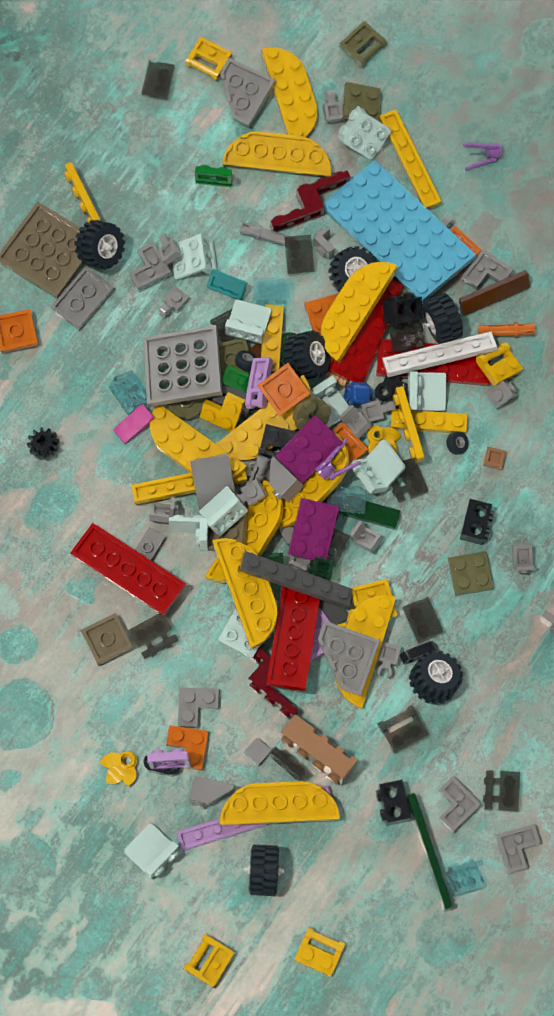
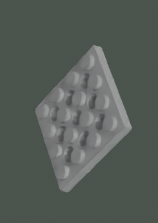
M216 325L143 338L146 396L149 407L223 395L218 328ZM204 343L202 349H195L197 344ZM181 346H185V347H186V349H185L184 352H181V353H178V352H177V350H178L179 347H181ZM161 350H168L167 354L159 356ZM199 360H205L202 366L196 365ZM181 363H187L184 369H178ZM163 366H169L166 372H160V369ZM201 376L207 377L204 382H197ZM181 380H188V383L186 385H179ZM163 383H170L168 388L161 389Z

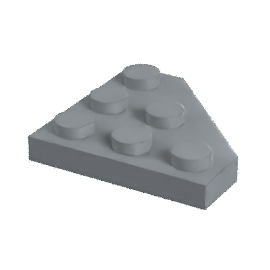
M228 58L220 71L231 113L234 121L250 128L275 86L276 80Z
M324 621L317 640L341 690L361 696L380 640Z

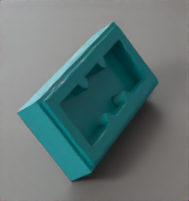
M213 269L207 288L237 300H242L248 282Z

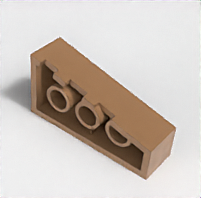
M295 714L280 732L281 741L288 747L293 746L297 750L296 753L304 760L308 758L313 762L311 765L319 772L323 770L328 774L327 778L332 783L342 785L356 768L358 760L353 756L349 759L345 750L340 746L333 747L332 742L322 734L316 735V729Z

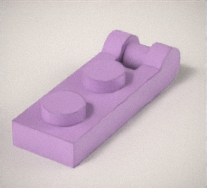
M270 357L253 358L245 400L247 409L267 407V399L257 385L271 375L273 360Z

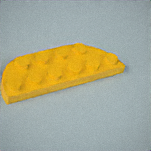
M274 47L261 48L268 75L276 80L273 91L286 133L308 137L316 125L317 105L302 62L294 54L284 49Z
M261 131L249 132L241 135L230 144L222 159V165L325 177L331 176L330 161L324 150L315 141L298 135Z
M389 262L367 264L355 271L341 289L326 313L321 326V336L325 339V349L335 361L341 362L399 269L397 265Z
M302 375L300 379L311 393L308 396L310 397L312 396L310 385L306 377ZM268 402L266 408L259 409L216 444L238 460L258 458L266 424L294 431L297 429L293 420V412L297 405L282 416H279ZM268 444L267 450H271L275 446Z
M162 405L154 408L152 412L154 419L150 422V432L154 444L164 455L191 474L190 461L228 453ZM228 453L232 477L235 479L247 470V466Z
M335 433V435L343 442L341 437L337 433ZM346 444L330 461L335 467L333 472L345 468L349 464V453ZM315 470L302 483L304 487L289 503L282 498L283 517L279 527H288L295 524L301 498L323 502L342 481L346 472L336 476L333 480L329 477L324 480Z
M265 479L262 486L267 496L254 505H248L247 507L249 511L247 516L246 546L251 547L259 556L263 554L283 517L282 499L279 500L272 493L274 489ZM216 557L205 578L213 582L226 583L218 557Z
M221 538L212 540L250 649L256 648L268 639L277 620V605L269 581L239 571L242 554L245 551L256 554L251 547L235 539Z
M378 595L366 599L353 610L346 624L347 629L380 640L361 696L341 690L335 677V682L342 696L349 703L360 709L364 705L395 603V596Z
M305 781L254 783L238 789L226 801L221 812L220 826L340 820V815L334 799L316 784Z

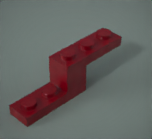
M348 170L344 172L338 171L330 177H322L314 183H306L296 189V197L301 209H294L286 215L275 216L270 220L271 231L280 232L324 216L325 207L319 195L341 188L349 182L350 174Z
M258 648L254 657L250 659L257 664L259 662L261 664L248 678L249 688L255 693L260 692L264 695V700L271 706L276 705L280 709V714L285 718L290 717L292 719L295 714L298 715V709L273 688L266 685L271 657L261 648Z

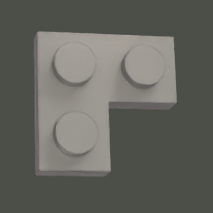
M154 242L137 249V253L144 266L130 272L129 275L138 291L171 275L168 266L162 262Z
M482 249L461 279L477 290L486 276L498 282L508 278L512 274L513 268Z
M179 688L178 726L198 728V709L218 710L219 689Z
M454 776L439 789V792L452 805L438 819L453 833L481 804Z
M535 824L496 835L507 874L527 869L522 849L540 845Z

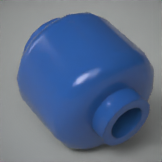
M351 382L345 387L344 399L350 406L361 407L362 404L368 403L373 399V390L370 389L366 382Z

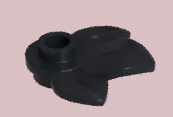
M386 375L384 381L376 386L375 396L380 401H393L395 389L401 386L404 387L407 396L408 384L399 381V375L387 377ZM381 389H386L387 395H382Z

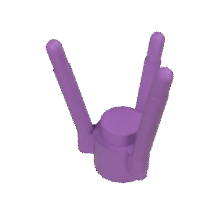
M467 142L462 144L463 147L485 148V155L489 157V159L465 167V170L490 162H497V158L502 156L501 143Z
M347 438L325 461L315 468L324 480L328 477L333 480L336 476L361 464L358 461L333 472L335 467L330 461L348 442Z

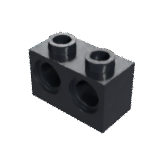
M408 292L403 293V296L391 295L390 299L383 300V322L400 324L422 319V297L414 296V293Z
M474 499L469 500L460 540L482 545L484 539L488 540L490 529L487 528V524L492 522L494 511L491 510L492 504ZM481 510L485 515L479 517L475 514V511ZM477 528L481 533L475 535L471 532V529Z
M403 780L379 784L378 790H375L377 801L382 804V809L380 810L381 820L386 822V826L410 822L411 816ZM392 789L395 791L396 796L388 798L385 795V791ZM395 808L399 810L400 815L392 817L389 814V810Z

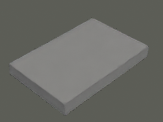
M84 267L51 305L50 310L80 331L114 291V287L87 267Z
M228 453L190 461L199 511L226 486L236 495Z

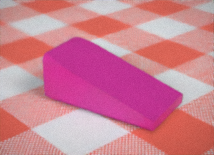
M142 404L118 424L113 431L126 444L150 426V422L154 417Z

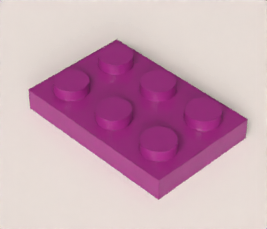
M314 415L275 457L303 483L342 441Z
M301 498L287 554L326 563L339 506Z

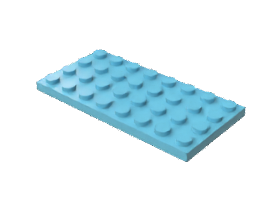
M376 160L372 161L323 202L325 212L362 248H366V252H371L373 254L372 257L376 258L377 262H389L398 266L399 269L394 278L408 292L414 293V296L422 297V303L476 258V254Z

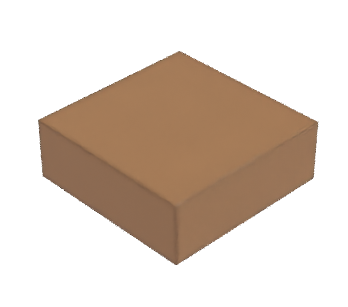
M487 447L483 466L502 470L506 451Z

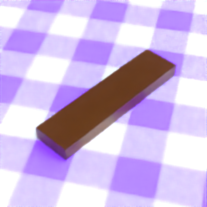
M524 270L459 298L461 313L464 316L530 288L528 272Z

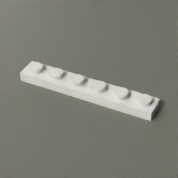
M487 332L383 358V365L387 377H392L497 351V345L492 332Z

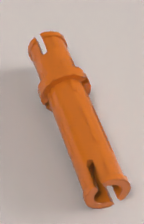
M513 322V324L478 325V335L492 332L493 336L509 335L518 337V335H535V324H518V322Z

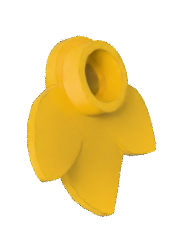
M372 426L367 431L369 454L381 440H387L397 454V445L394 441L401 438L400 433L392 427L381 428L380 426ZM374 432L379 433V438H375Z
M124 751L121 754L111 752L101 759L100 764L108 768L106 775L107 784H117L123 780L127 786H130L135 781L137 776L135 770L137 757L133 752ZM126 758L131 759V763L128 765L124 764Z

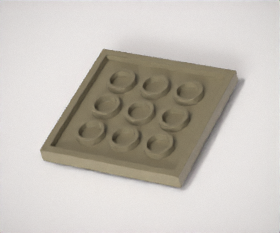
M37 201L0 251V264L57 299L83 265L81 260L77 258L78 253H75L76 245H74V242L77 241L76 234H79L80 227Z

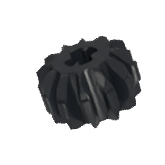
M40 427V432L33 430L34 436H28L30 442L27 443V447L31 448L29 450L30 454H35L37 459L42 455L43 459L46 460V455L49 454L50 457H53V451L57 452L59 450L56 446L60 444L59 439H56L57 434L55 432L51 433L50 428L44 432L43 427Z

